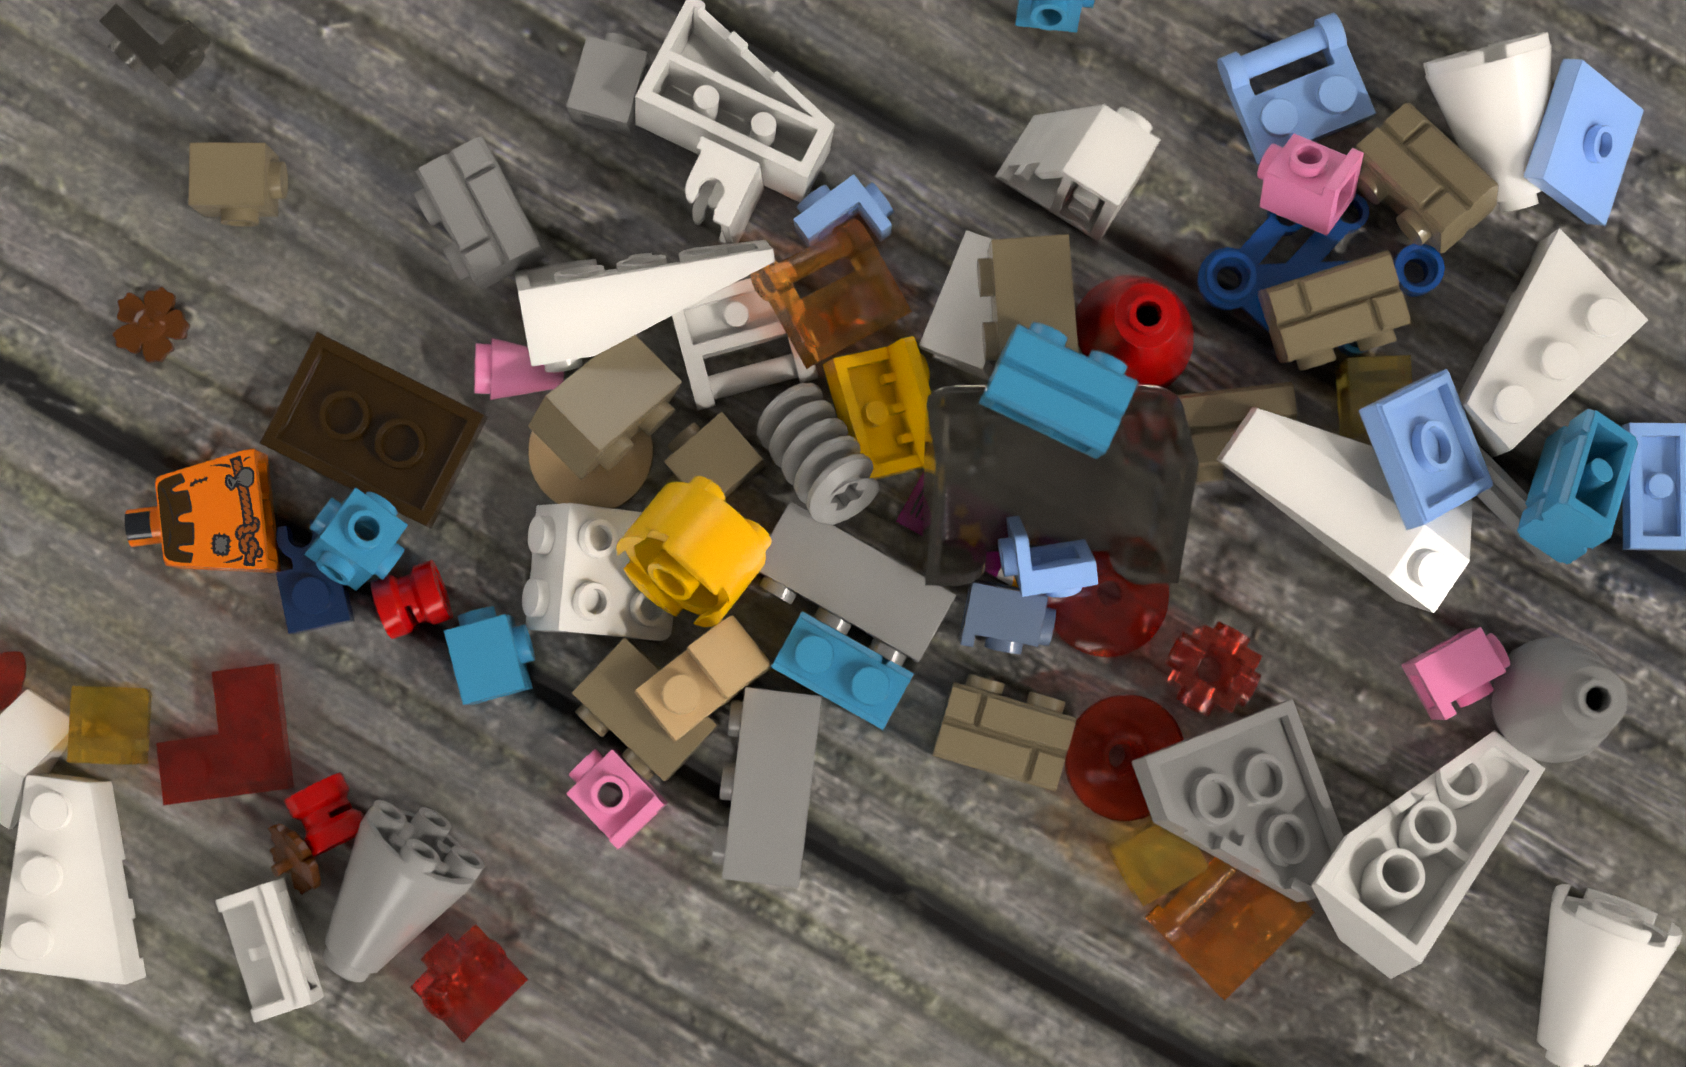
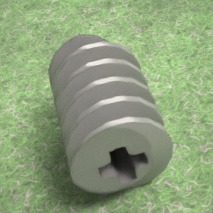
M801 383L782 392L765 408L758 421L756 433L762 446L769 450L773 462L781 468L786 481L793 485L799 500L806 504L810 516L820 524L833 525L848 520L868 506L878 494L879 484L876 480L870 478L874 469L871 459L864 454H860V444L855 438L847 436L846 424L844 421L835 418L834 407L831 403L823 400L822 391L819 386L814 383Z

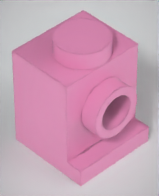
M1295 133L1284 147L1274 143L1271 144L1264 153L1257 172V177L1263 180L1259 207L1327 236L1355 198L1364 153L1352 148L1345 155Z
M1477 627L1463 630L1403 663L1401 666L1431 720H1447L1457 714L1451 702L1456 700L1459 707L1462 708L1486 697L1494 691L1490 681L1506 672L1505 669L1511 663L1507 652L1498 638L1492 633L1485 635L1483 629Z
M617 748L612 749L606 756H603L597 749H594L569 773V776L576 784L566 794L610 839L609 841L618 850L633 838L668 802L621 756L622 753ZM607 782L618 784L623 792L621 802L615 807L605 805L600 799V789Z

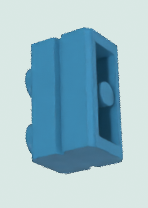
M1032 322L1030 328L1027 329L1018 324L1003 348L982 393L979 404L1094 459H1098L1108 449L1138 381L1124 375L1127 366L1113 356L1100 351H1091L1089 357H1086L1065 347L1068 338L1050 326Z
M1586 409L1572 419L1568 427L1563 426L1547 437L1525 503L1527 508L1523 510L1517 528L1519 536L1557 562L1570 564L1587 552V548L1593 549L1609 539L1612 535L1638 442L1636 437L1597 410Z
M803 611L771 668L882 730L914 673L892 661H888L880 654Z

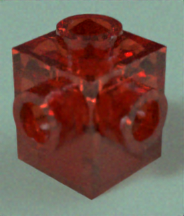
M1217 621L1214 628L1203 625L1196 627L1192 635L1184 631L1180 633L1164 663L1173 669L1166 682L1179 689L1175 698L1176 701L1209 718L1213 708L1221 713H1232L1236 705L1244 707L1256 690L1261 674L1255 670L1263 656L1247 648L1251 640L1248 636ZM1204 658L1215 660L1219 666V674L1212 682L1202 680L1198 674V666Z
M475 924L457 941L449 933L442 937L420 959L428 969L410 988L422 999L427 1011L435 1018L442 1020L464 1043L529 979L507 957L504 949L496 941L490 939Z

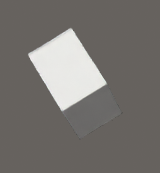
M26 689L0 714V824L7 829H13L20 819L26 775L50 773L82 724V722L31 689Z

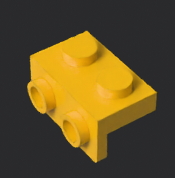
M915 337L902 338L887 347L832 358L822 364L838 419L846 424L847 436H851L859 442L860 454L868 456L873 463L874 469L870 478L877 480L922 469L948 457L946 425L941 415L937 413L929 386L930 372L928 363L919 352Z

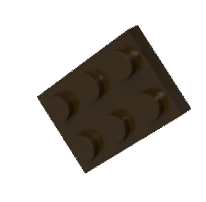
M316 332L260 444L352 490L356 487L364 494L366 492L376 493L388 500L398 513L431 529L488 417Z

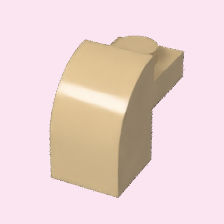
M732 615L687 647L686 651L638 687L634 693L675 743L716 709L722 708L732 698L745 690V687L750 686L770 670L772 663L735 616Z

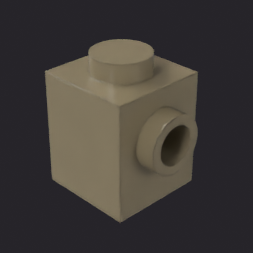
M190 143L189 206L204 217H221V224L236 227L259 225V217H278V199H286L288 172L286 163L279 161V156L266 143Z
M720 412L702 429L696 422L692 423L668 444L667 447L673 454L664 462L674 474L665 483H690L695 476L706 477L720 487L726 500L762 469L765 463L728 418Z

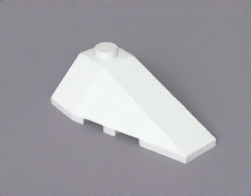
M766 240L687 249L679 253L680 262L667 263L665 255L643 253L629 256V259L622 260L616 264L617 269L604 270V266L597 265L596 259L514 271L531 367L544 365L546 372H563L579 368L583 365L582 358L596 356L775 262L773 248Z
M1252 407L1216 459L1398 602L1435 613L1470 561L1473 500L1470 499L1426 525L1406 530L1373 446Z
M1494 730L1344 836L1311 885L1339 940L1390 979L1420 965L1545 771V768L1531 757L1517 750L1505 737Z

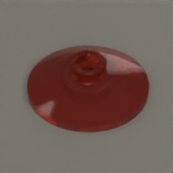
M1110 532L1084 536L1078 540H1086L1096 560L1099 585L1082 587L1079 593L1068 597L1056 598L1048 596L1046 607L1056 609L1054 629L1067 644L1088 655L1116 657L1131 653L1151 640L1165 619L1169 605V585L1165 571L1151 550L1129 536ZM1103 582H1112L1120 590L1119 601L1113 606L1104 605L1098 599L1097 590Z
M1112 695L1089 706L1076 720L1064 762L1069 785L1078 800L1095 814L1115 821H1135L1150 816V811L1131 761L1183 741L1184 738L1177 722L1163 706L1139 695ZM1121 744L1125 751L1124 760L1120 765L1113 767L1109 761L1110 750L1115 745Z

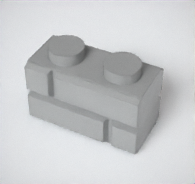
M482 136L468 141L453 149L451 153L442 155L415 171L424 188L414 192V196L430 225L433 226L442 221L452 243L442 248L460 281L471 276L474 283L480 289H484L510 276L514 271H519L535 263L546 255L495 157Z

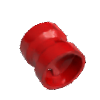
M433 560L413 566L410 574L399 578L389 574L383 580L381 578L371 580V590L376 609L383 627L391 639L410 634L415 625L425 621L436 625L453 619L452 607L445 584Z
M342 772L324 778L284 800L291 817L302 822L306 830L304 842L311 850V856L313 857L355 838L360 823L364 818L362 811L353 809L347 798L350 788Z

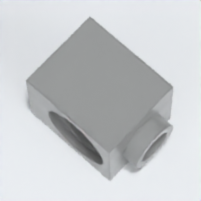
M606 33L604 40L587 35L566 106L573 121L628 137L633 136L635 129V96L651 67L648 52L640 50L642 46L640 42L616 33Z

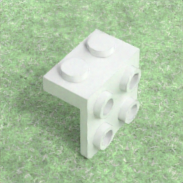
M574 503L536 506V516L532 519L528 530V546L532 552L530 579L526 582L522 594V608L526 615L528 630L584 633L654 641L666 640L671 635L673 615L648 599L628 578L624 571V567L630 561L626 551L617 555L616 545L642 512Z

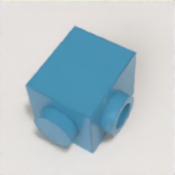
M494 606L481 608L458 615L460 626L444 631L463 705H474L533 689L526 665L527 662L535 661L533 644L527 626L525 624L516 626L514 616L507 614L497 616Z

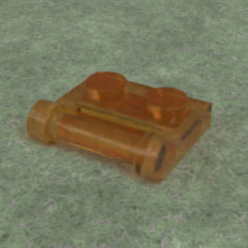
M854 218L835 226L831 236L780 262L775 261L751 274V281L755 291L763 300L770 303L806 369L891 325L912 312L867 229L859 220ZM843 257L852 262L856 271L800 299L792 284Z
M1215 857L1163 908L1157 904L1144 918L1211 989L1225 1001L1315 912L1305 901L1296 902L1253 878L1206 925L1190 938L1180 926L1238 871L1235 867Z

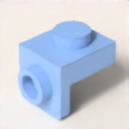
M853 174L832 191L827 185H823L811 192L797 205L796 208L801 214L793 219L795 232L810 250L857 214H860L879 241H883L891 235L892 224L887 217L893 214L894 211L888 200L874 183L871 182L864 188Z
M1020 517L1006 518L1009 538L998 539L1001 567L1004 577H1015L1022 597L1044 593L1050 597H1068L1079 593L1082 587L1099 585L1096 560L1085 539L1029 548L1028 535Z

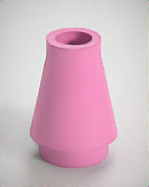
M491 338V344H475L474 394H490V400L553 390L564 381V371L546 372L544 365L531 367L527 346Z

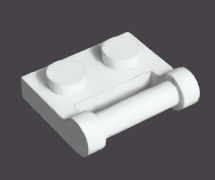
M789 268L735 282L672 315L698 411L716 406V399L798 377L800 383L818 379ZM788 336L792 354L710 376L707 374L704 363L705 358Z

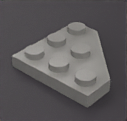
M1293 699L1274 704L1131 761L1155 824L1296 902L1317 898L1311 885L1344 836Z

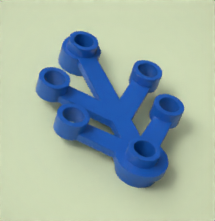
M1356 194L1350 203L1356 207L1359 213V219L1356 223L1348 224L1339 218L1327 236L1315 231L1290 260L1283 264L1259 263L1282 236L1295 234L1303 225L1296 223L1292 226H1284L1277 220L1275 213L1268 211L1266 221L1240 249L1220 248L1210 253L1204 259L1197 274V285L1202 297L1210 305L1221 310L1242 308L1269 333V327L1258 298V291L1351 262L1321 261L1346 234L1356 232L1366 223L1369 217L1367 202L1363 197ZM1411 244L1401 250L1393 259L1399 279V287L1404 295L1411 297L1425 295L1437 287L1444 276L1445 266L1443 258L1430 245L1423 244L1419 246ZM1415 262L1422 267L1424 272L1422 282L1413 283L1405 277L1404 266L1406 263ZM1224 269L1233 271L1239 280L1238 287L1234 290L1223 289L1217 281L1218 272ZM1349 343L1337 347L1343 354L1348 356H1359L1368 351L1360 352L1359 347H1353Z

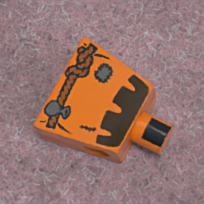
M256 449L242 450L160 475L155 481L157 506L129 509L125 512V532L130 546L137 547L162 543L163 560L166 566L194 570L264 573L281 571L268 455Z

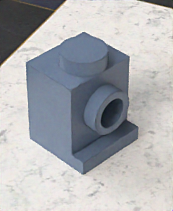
M970 578L958 640L960 645L973 647L975 635L986 637L984 647L1012 654H1021L1023 644L1036 647L1039 645L1049 646L1055 625L1056 609L1046 607L1048 596L1045 593L1022 597L1019 587Z

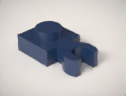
M281 526L277 529V543L280 550L292 559L294 568L276 572L288 634L294 635L355 621L348 586L328 578L318 569L313 560L304 555L318 534L312 530L311 542L307 546L299 548L293 541L291 527Z

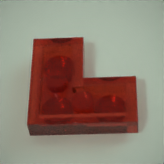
M272 663L211 672L219 734L156 743L163 806L294 788L280 665Z

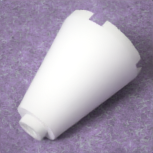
M1548 32L1518 37L1423 63L1426 74L1425 78L1459 148L1499 184L1497 202H1499L1501 212L1515 211L1539 203L1537 193L1542 190L1525 179L1524 174L1551 95L1552 44H1550Z
M1561 884L1555 887L1551 899L1537 1042L1547 1050L1546 1059L1557 1066H1596L1600 1064L1679 946L1683 933L1673 922L1668 933L1654 926L1658 914L1633 902L1590 888L1586 889L1583 899L1570 897L1568 893L1571 885Z

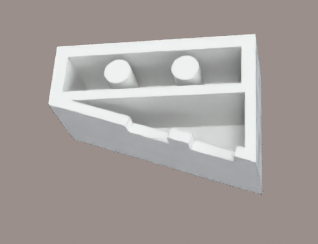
M701 0L685 1L635 96V125L698 154L696 146L701 136L756 161L760 163L763 185L797 202H801L808 196L830 152L835 124L778 71L773 73L748 50L747 42L735 31L730 33L705 10V3Z
M1097 105L1034 115L995 177L1100 242L1138 182L1160 139L1150 133L1152 126L1146 119L1124 107H1120L1116 112L1106 105Z
M1560 228L1538 243L1531 257V263L1516 291L1510 296L1504 308L1505 312L1489 342L1482 349L1458 395L1476 441L1492 458L1512 450L1648 321L1639 309Z
M53 773L26 775L0 946V969L122 985L146 977L143 957L139 958L133 919L136 916L133 899L128 897L122 860L125 859L112 781Z

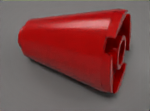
M1124 275L1108 279L1091 289L1083 297L1075 310L1077 340L1082 354L1089 357L1091 351H1100L1123 362L1127 366L1124 375L1138 381L1131 397L1133 399L1147 398L1168 388L1182 374L1190 360L1194 332L1189 312L1177 294L1157 280L1138 275Z

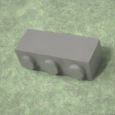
M791 501L770 535L772 544L765 551L766 562L759 572L764 576L759 584L760 588L790 605L796 595L819 607L813 618L844 635H847L851 626L874 638L868 647L869 649L899 666H902L906 657L917 663L920 661L956 597V594L834 525L820 524L810 516L807 510Z
M745 687L744 700L732 698L728 736L739 737L736 763L724 762L720 789V799L731 801L728 826H716L712 863L724 864L722 879L799 888L822 696Z

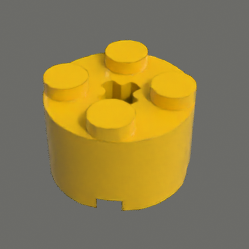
M695 476L690 483L671 482L666 484L618 541L616 550L617 555L626 551L630 561L624 567L625 573L632 583L658 607L677 617L682 609L699 615L693 623L694 625L713 627L719 624L763 568L766 562L765 551L772 542L768 532L761 525L752 520L744 519L725 502V495L717 484L706 477Z

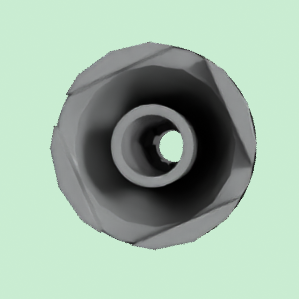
M1546 637L1534 639L1512 650L1508 655L1511 665L1505 669L1506 672L1492 681L1494 682V691L1492 692V702H1490L1491 717L1499 733L1523 754L1543 762H1568L1587 755L1602 743L1622 719L1627 708V692L1621 679L1594 651L1577 641L1567 638Z

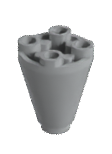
M383 800L373 802L360 823L325 937L327 947L322 957L326 965L336 974L353 982H364L371 973H377L472 887L485 867L484 862L477 854L462 847L448 834L452 826L444 816L426 807L419 808L417 813L413 814L409 811L398 809Z

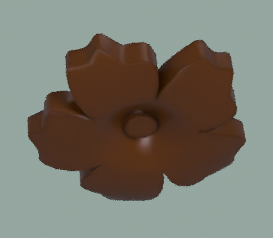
M160 287L155 291H146L144 301L130 292L123 299L117 301L120 309L117 318L121 322L126 323V325L121 326L112 333L118 348L127 349L133 354H138L143 350V355L147 362H163L167 355L174 351V344L170 339L184 340L188 337L190 324L185 320V315L181 310H173L176 296L168 292L164 287Z
M281 823L269 827L271 840L276 845L269 850L273 855V862L275 863L271 866L273 874L278 877L283 873H291L293 887L301 895L310 889L315 890L320 887L321 878L318 864L315 858L310 856L312 852L304 840L294 830L291 831Z

